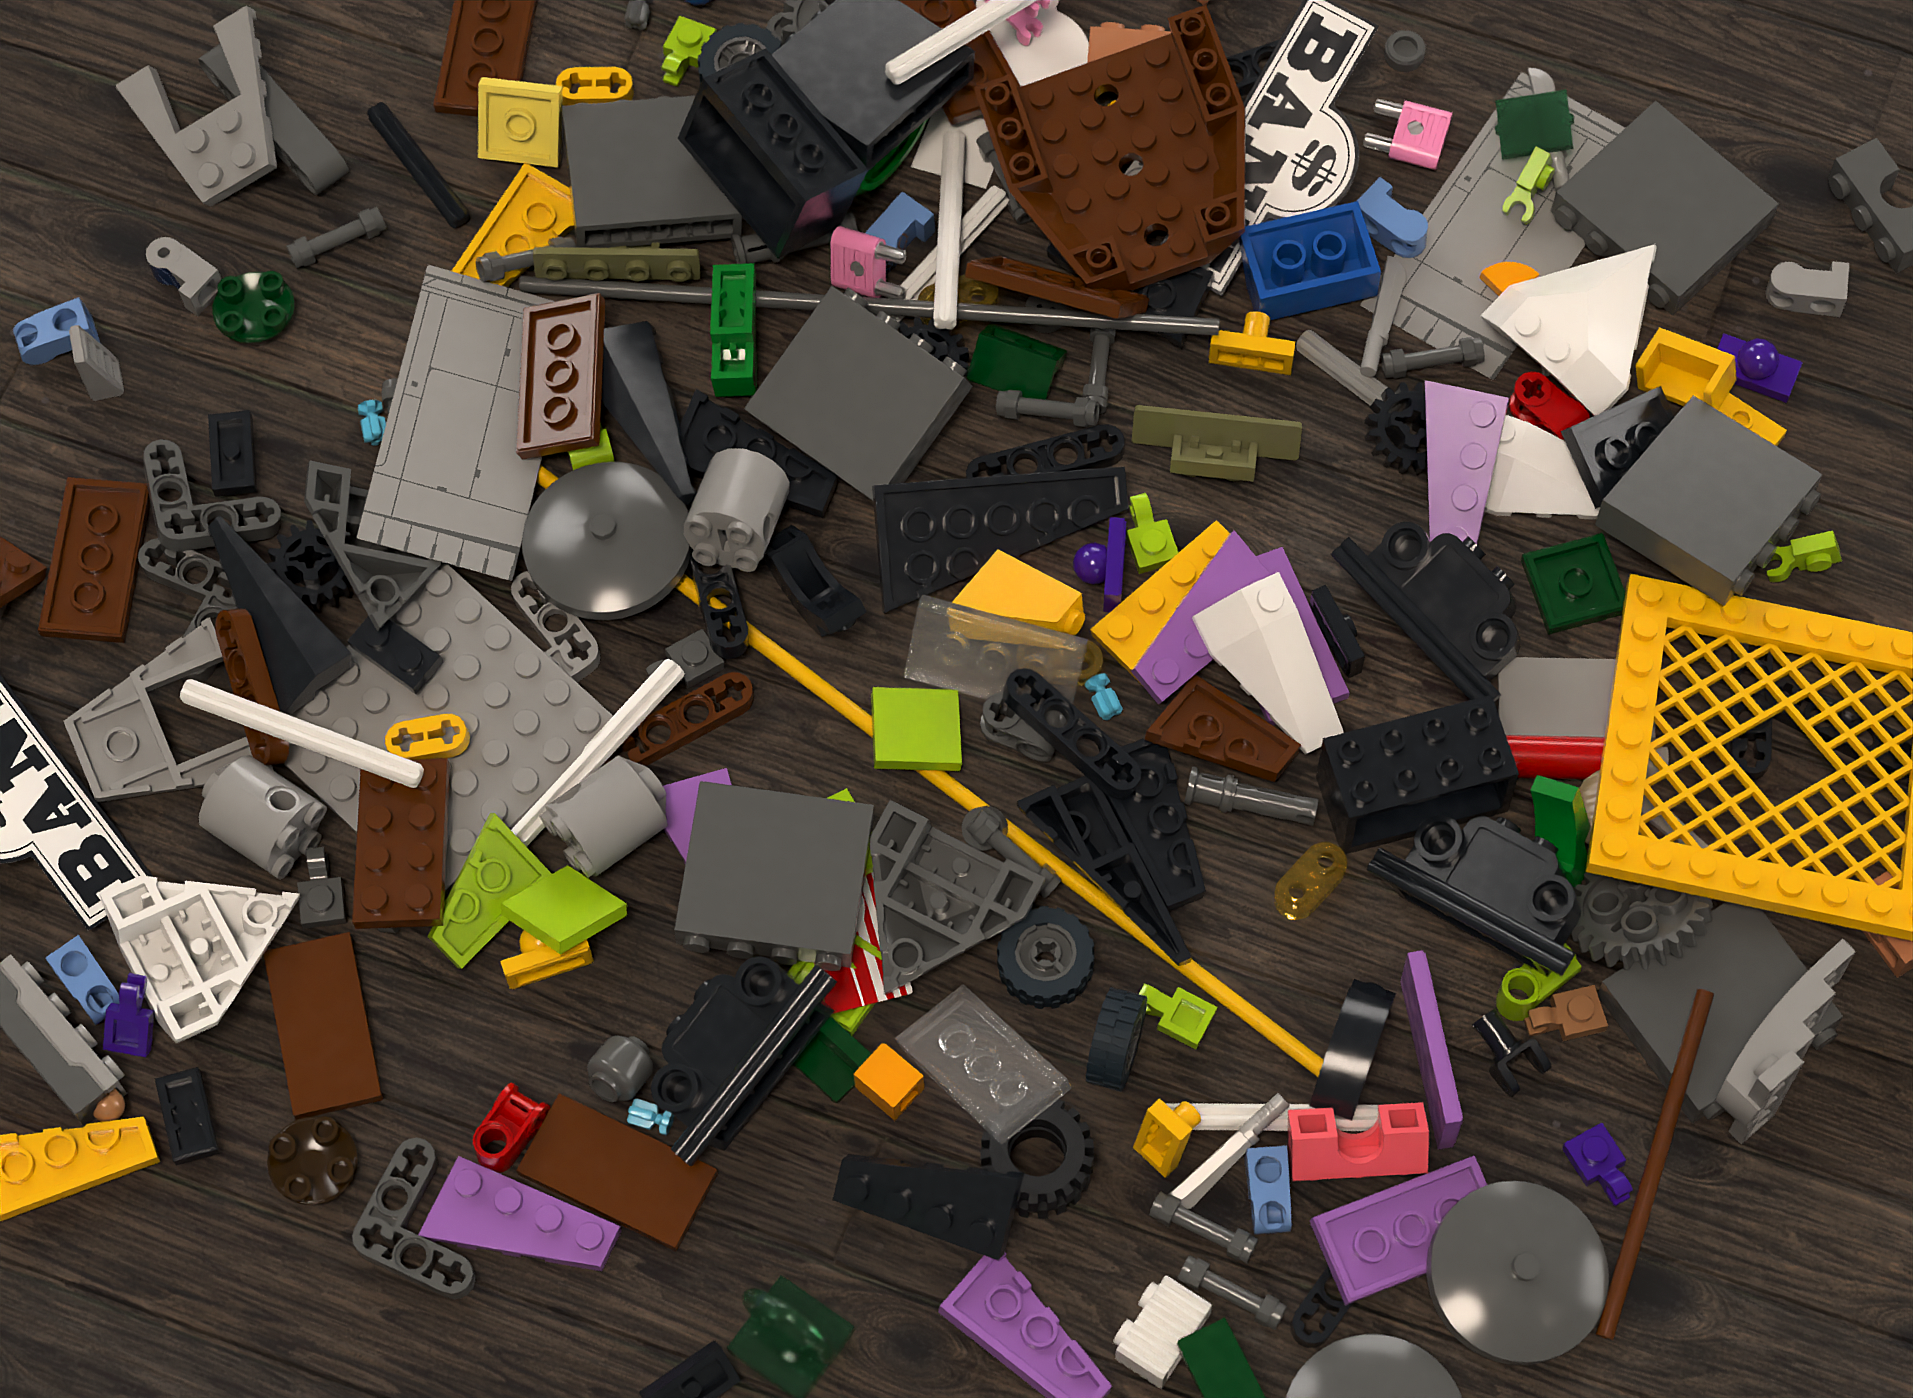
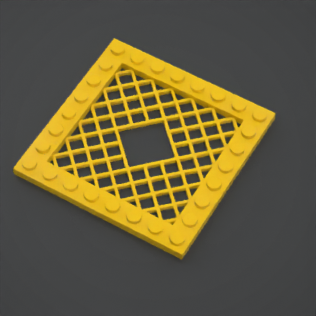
M1630 574L1626 584L1585 872L1913 941V743L1911 759L1899 746L1913 737V721L1902 710L1913 703V681L1910 679L1913 678V632L1735 595L1723 606L1695 587ZM1666 627L1676 629L1665 635ZM1698 634L1718 639L1706 645ZM1686 635L1698 650L1682 658L1670 642ZM1740 643L1762 647L1748 653ZM1728 644L1740 659L1725 667L1713 651ZM1664 650L1674 663L1661 670ZM1768 652L1783 667L1769 676L1755 661ZM1783 652L1803 656L1791 663ZM1702 657L1716 670V673L1703 680L1689 666V664ZM1825 660L1846 665L1833 671ZM1811 661L1825 675L1824 678L1813 684H1810L1798 671L1799 668ZM1744 666H1747L1759 680L1746 689L1732 675V673ZM1867 669L1889 674L1876 680ZM1681 670L1693 686L1677 693L1665 678ZM1853 670L1868 685L1854 694L1840 679ZM1788 674L1802 689L1789 698L1774 683ZM1721 679L1735 693L1734 696L1723 702H1720L1708 688ZM1896 679L1911 694L1897 703L1883 688ZM1832 683L1845 699L1830 707L1817 691ZM1659 686L1669 699L1656 706ZM1764 688L1778 702V704L1766 711H1763L1751 697V695ZM1699 692L1712 708L1697 716L1684 700ZM1873 692L1887 707L1874 716L1859 701ZM1806 697H1809L1821 711V713L1809 720H1806L1794 706V704ZM1742 701L1755 717L1740 725L1727 709ZM1676 706L1688 722L1673 730L1661 716V713ZM1849 706H1852L1864 720V722L1852 729H1849L1837 715L1838 712ZM1785 710L1837 771L1774 807L1722 745ZM1893 714L1907 729V731L1895 738H1892L1879 723ZM1719 715L1731 731L1716 739L1703 723ZM1826 719L1841 734L1827 743L1813 728ZM1653 722H1655L1665 735L1651 742ZM1693 728L1708 743L1694 752L1679 737ZM1869 728L1884 743L1871 752L1856 737ZM1671 741L1683 758L1668 766L1655 750ZM1845 742H1848L1860 756L1859 759L1847 766L1833 751L1834 748ZM1714 750L1727 767L1711 775L1699 759ZM1888 751H1891L1904 766L1890 775L1876 760V758ZM1649 758L1659 769V772L1646 779ZM1690 764L1703 780L1687 789L1675 772ZM1866 764L1880 779V781L1868 788H1865L1852 773ZM1733 773L1746 790L1731 798L1718 781ZM1909 774L1908 795L1895 782ZM1666 778L1679 794L1663 803L1651 786ZM1842 778L1857 793L1844 802H1841L1828 787ZM1709 787L1722 804L1707 812L1694 795ZM1885 787L1900 802L1886 812L1872 797L1873 794ZM1817 792H1820L1833 807L1820 816L1805 801V799ZM1643 795H1645L1655 808L1641 816ZM1753 796L1766 813L1750 821L1738 807V804ZM1686 801L1698 818L1683 826L1670 809ZM1861 801H1864L1877 816L1864 825H1861L1848 810ZM1795 805L1810 821L1796 830L1781 815V813ZM1727 810L1742 825V827L1728 835L1714 821L1715 817ZM1906 810L1903 832L1891 818ZM1659 815L1674 830L1661 839H1657L1645 824ZM1837 815H1840L1853 830L1840 839H1837L1824 824ZM1771 819L1786 835L1772 844L1757 829V827ZM1703 824L1707 826L1718 840L1706 848H1701L1689 834V832ZM1881 824L1896 838V841L1884 848H1881L1868 833ZM1816 828L1829 845L1814 854L1801 839V836ZM1747 833L1762 849L1748 858L1733 843V841ZM1681 838L1685 844L1675 843L1674 841ZM1857 838H1860L1873 853L1859 863L1844 847ZM1792 842L1805 859L1789 867L1776 851ZM1724 847L1729 854L1718 852V850ZM1902 847L1901 868L1899 869L1888 855ZM1833 852H1836L1849 867V869L1837 876H1833L1820 861ZM1768 856L1773 863L1760 860ZM1877 861H1880L1893 877L1880 886L1864 870ZM1812 866L1816 870V872L1808 871L1805 869ZM1856 875L1860 881L1850 880L1849 878ZM1899 884V889H1893V887Z

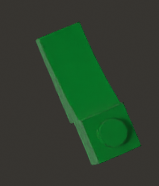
M754 263L713 265L710 336L712 340L711 381L715 397L754 395L757 391L756 269Z
M1537 775L1531 788L1535 812V837L1539 836L1559 849L1555 856L1566 872V880L1570 882L1572 887H1576L1577 884H1581L1584 878L1583 874L1586 873L1588 853L1584 842L1591 829L1579 787Z

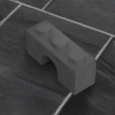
M1875 138L1836 158L1828 180L1833 194L1838 199H1843L1851 210L1856 226L1860 230L1866 231L1874 242L1879 258L1885 263L1888 262L1897 274L1913 265V206L1896 208L1889 205L1881 196L1892 190L1899 167L1880 141Z

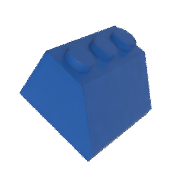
M1358 201L1245 226V232L1239 236L1246 286L1253 309L1256 312L1267 314L1270 320L1378 295L1381 270Z

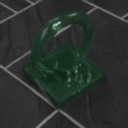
M781 1275L769 1292L758 1288H750L743 1293V1305L751 1316L727 1346V1351L790 1397L806 1398L853 1335L855 1326Z

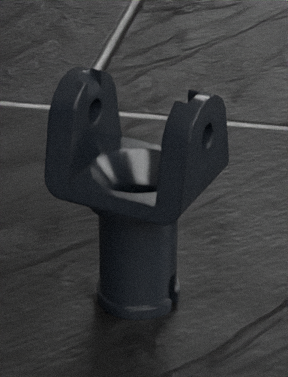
M1494 1008L1474 1022L1472 1026L1477 1029L1496 1056L1493 1059L1495 1063L1489 1068L1490 1075L1507 1095L1513 1097L1520 1091V1087L1505 1063L1522 1052L1541 1074L1549 1071L1552 1067L1539 1043L1535 1039H1529L1526 1042L1522 1039L1517 1041L1497 1013L1496 1008Z

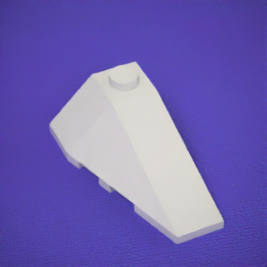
M1506 415L1485 512L1496 516H1511L1512 513H1534L1536 517L1551 518V514L1577 515L1579 519L1596 520L1600 507L1595 509L1566 442L1529 422Z
M1279 572L1234 592L1192 617L1210 656L1220 666L1223 665L1241 683L1239 686L1249 696L1252 695L1267 710L1270 718L1286 735L1301 744L1300 749L1305 755L1321 748L1323 738L1344 733L1299 612Z

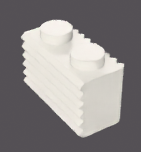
M1167 1275L1159 1285L1151 1282L1138 1303L1143 1308L1142 1312L1134 1323L1127 1319L1113 1340V1343L1118 1345L1115 1359L1161 1389L1182 1359L1177 1348L1178 1340L1200 1330L1212 1311V1304Z

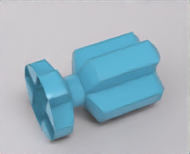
M378 400L364 401L357 407L359 415L366 416V418L360 421L364 442H371V445L376 446L382 441L386 426L385 417L378 416L379 413L383 412L382 402Z
M1105 673L1091 677L1085 682L1084 686L1089 692H1096L1091 699L1099 717H1102V720H1110L1114 715L1121 714L1123 708L1115 691L1112 688H1105L1110 683L1108 675Z
M638 1098L633 1100L632 1106L628 1110V1124L651 1130L657 1124L659 1125L660 1134L668 1135L674 1120L672 1113L665 1111L663 1114H660L657 1104Z

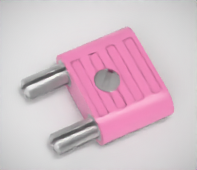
M1377 99L1374 105V112L1398 118L1399 121L1393 139L1366 133L1363 140L1364 147L1387 152L1390 159L1436 170L1453 113L1405 101L1404 105Z
M838 226L831 237V284L844 290L850 288L857 294L867 297L880 298L885 296L891 299H904L906 296L905 287L886 282V260L903 264L907 257L906 251L886 245L885 240Z

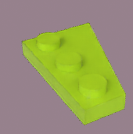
M495 813L489 814L444 903L443 926H433L428 935V938L457 968L461 969L509 921L502 915L501 903L552 874Z

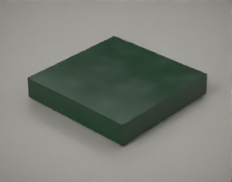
M1603 533L1522 554L1521 563L1548 635L1622 615L1625 590Z

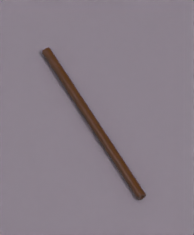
M1696 990L1596 1335L1608 1340H1614L1714 998V993L1707 990Z

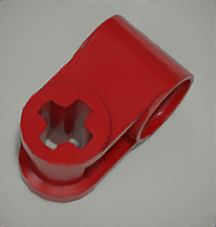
M1539 372L1524 373L1515 382L1514 392L1509 400V409L1514 418L1529 422L1564 440L1561 433L1562 430L1591 418L1580 402L1568 396Z
M512 1082L509 1083L501 1091L492 1109L473 1135V1146L479 1165L497 1173L507 1171L514 1164L528 1142L537 1134L550 1110V1105L545 1102L536 1103L520 1093L519 1086ZM500 1140L506 1143L505 1148L499 1153L490 1154L484 1151L485 1146L491 1141Z

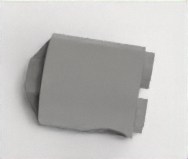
M728 448L714 455L709 462L684 523V536L690 547L694 549L692 556L698 563L705 566L715 564L726 566L728 564L731 565V568H738L745 572H752L757 568L759 561L764 557L789 494L790 482L784 470L766 456L747 449Z
M251 755L242 756L234 762L219 768L206 781L202 790V796L205 799L199 813V825L277 879H283L289 873L294 862L301 854L306 856V849L316 848L320 843L322 836L317 832V829L327 811V807Z
M619 755L545 806L546 811L539 815L547 830L554 837L558 835L568 846L563 850V853L572 867L578 872L582 870L587 877L591 875L594 877L598 876L668 826L666 819V791L658 778L648 767Z

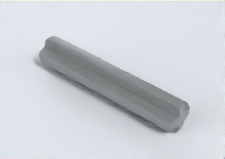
M1306 330L1296 342L1297 351L1371 406L1375 399L1382 400L1381 394L1388 387L1374 377L1363 376L1360 373L1359 365L1315 332ZM1401 404L1392 407L1387 413L1398 411Z

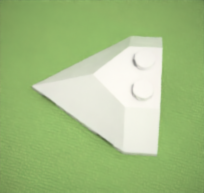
M1655 244L1509 285L1484 311L1481 317L1510 343L1514 342L1550 373L1563 385L1568 394L1580 402L1593 416L1611 409L1629 389L1631 379L1630 368L1634 350L1637 349L1649 289L1647 282L1651 262L1654 263L1657 246Z
M138 876L100 893V899L119 948L131 972L147 976L144 997L151 1010H154V1016L158 1024L175 1043H179L218 1025L300 898L298 893L282 892V895L257 893L254 888L185 881V884L160 882L157 877Z

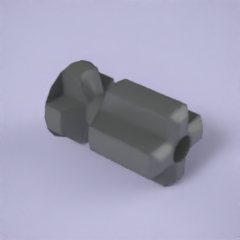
M653 0L629 1L624 18L626 21L625 25L630 29L634 27L644 30L650 14L648 4H651Z

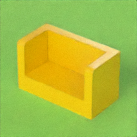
M1660 327L1636 363L1638 389L1648 392L1661 386L1666 399L1681 406H1685L1694 395L1718 410L1737 380L1734 355Z

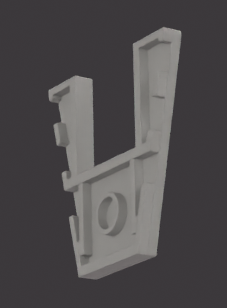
M244 6L213 25L241 94L186 128L180 130L155 68L147 65L116 84L124 99L201 202L210 207L277 168L271 120L266 116L265 112L266 84L261 79L258 59L262 58L260 41L255 38L253 20H256L255 10L248 6Z
M210 617L200 622L201 625L184 638L180 637L165 648L166 651L145 666L142 664L129 673L130 676L111 690L107 689L64 720L74 749L97 802L203 787L209 777L219 768L234 762L242 756H252L247 737H244L177 765L147 693L224 661ZM272 765L267 766L268 768L273 770Z

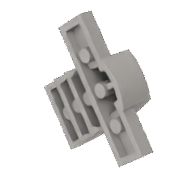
M1844 939L1838 942L1811 967L1772 1009L1749 1039L1726 1077L1715 1102L1735 1118L1729 1133L1740 1144L1744 1143L1774 1117L1804 1063L1802 1059L1816 1036L1811 1029L1821 1021L1836 994L1831 988L1840 981L1856 952Z

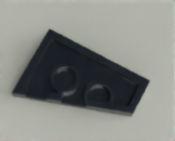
M1661 386L1561 431L1595 509L1601 507L1602 501L1675 417Z

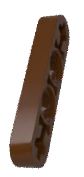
M242 608L220 611L216 618L215 631L234 695L280 712L250 613ZM243 725L252 756L265 766L285 763L289 754L288 741Z
M738 672L724 674L648 715L619 747L623 752L629 751L628 760L648 766L748 711L754 700L751 681L745 675ZM733 687L736 691L742 690V699L735 701L732 697L726 698V689ZM713 695L715 696L716 703H720L721 711L716 713L713 701L709 698ZM693 705H701L709 711V714L703 722L696 724L685 719L686 710ZM657 725L666 726L671 731L669 739L661 744H654L647 739L648 731ZM637 736L640 737L642 747L646 751L642 754L640 753L639 746L636 747L634 738ZM614 753L605 761L604 765L615 757Z

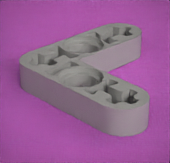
M525 571L519 574L511 585L512 597L517 608L550 648L544 653L571 678L579 682L592 673L599 665L600 651L595 638L577 616L554 606L539 590L538 593L544 605L538 609L535 600L530 595L525 596L523 590L527 586L537 589L529 572ZM553 614H560L565 616L568 622L563 630L551 632L544 628L545 620ZM572 636L580 650H587L588 658L582 661L579 657L574 658L572 648L567 642Z

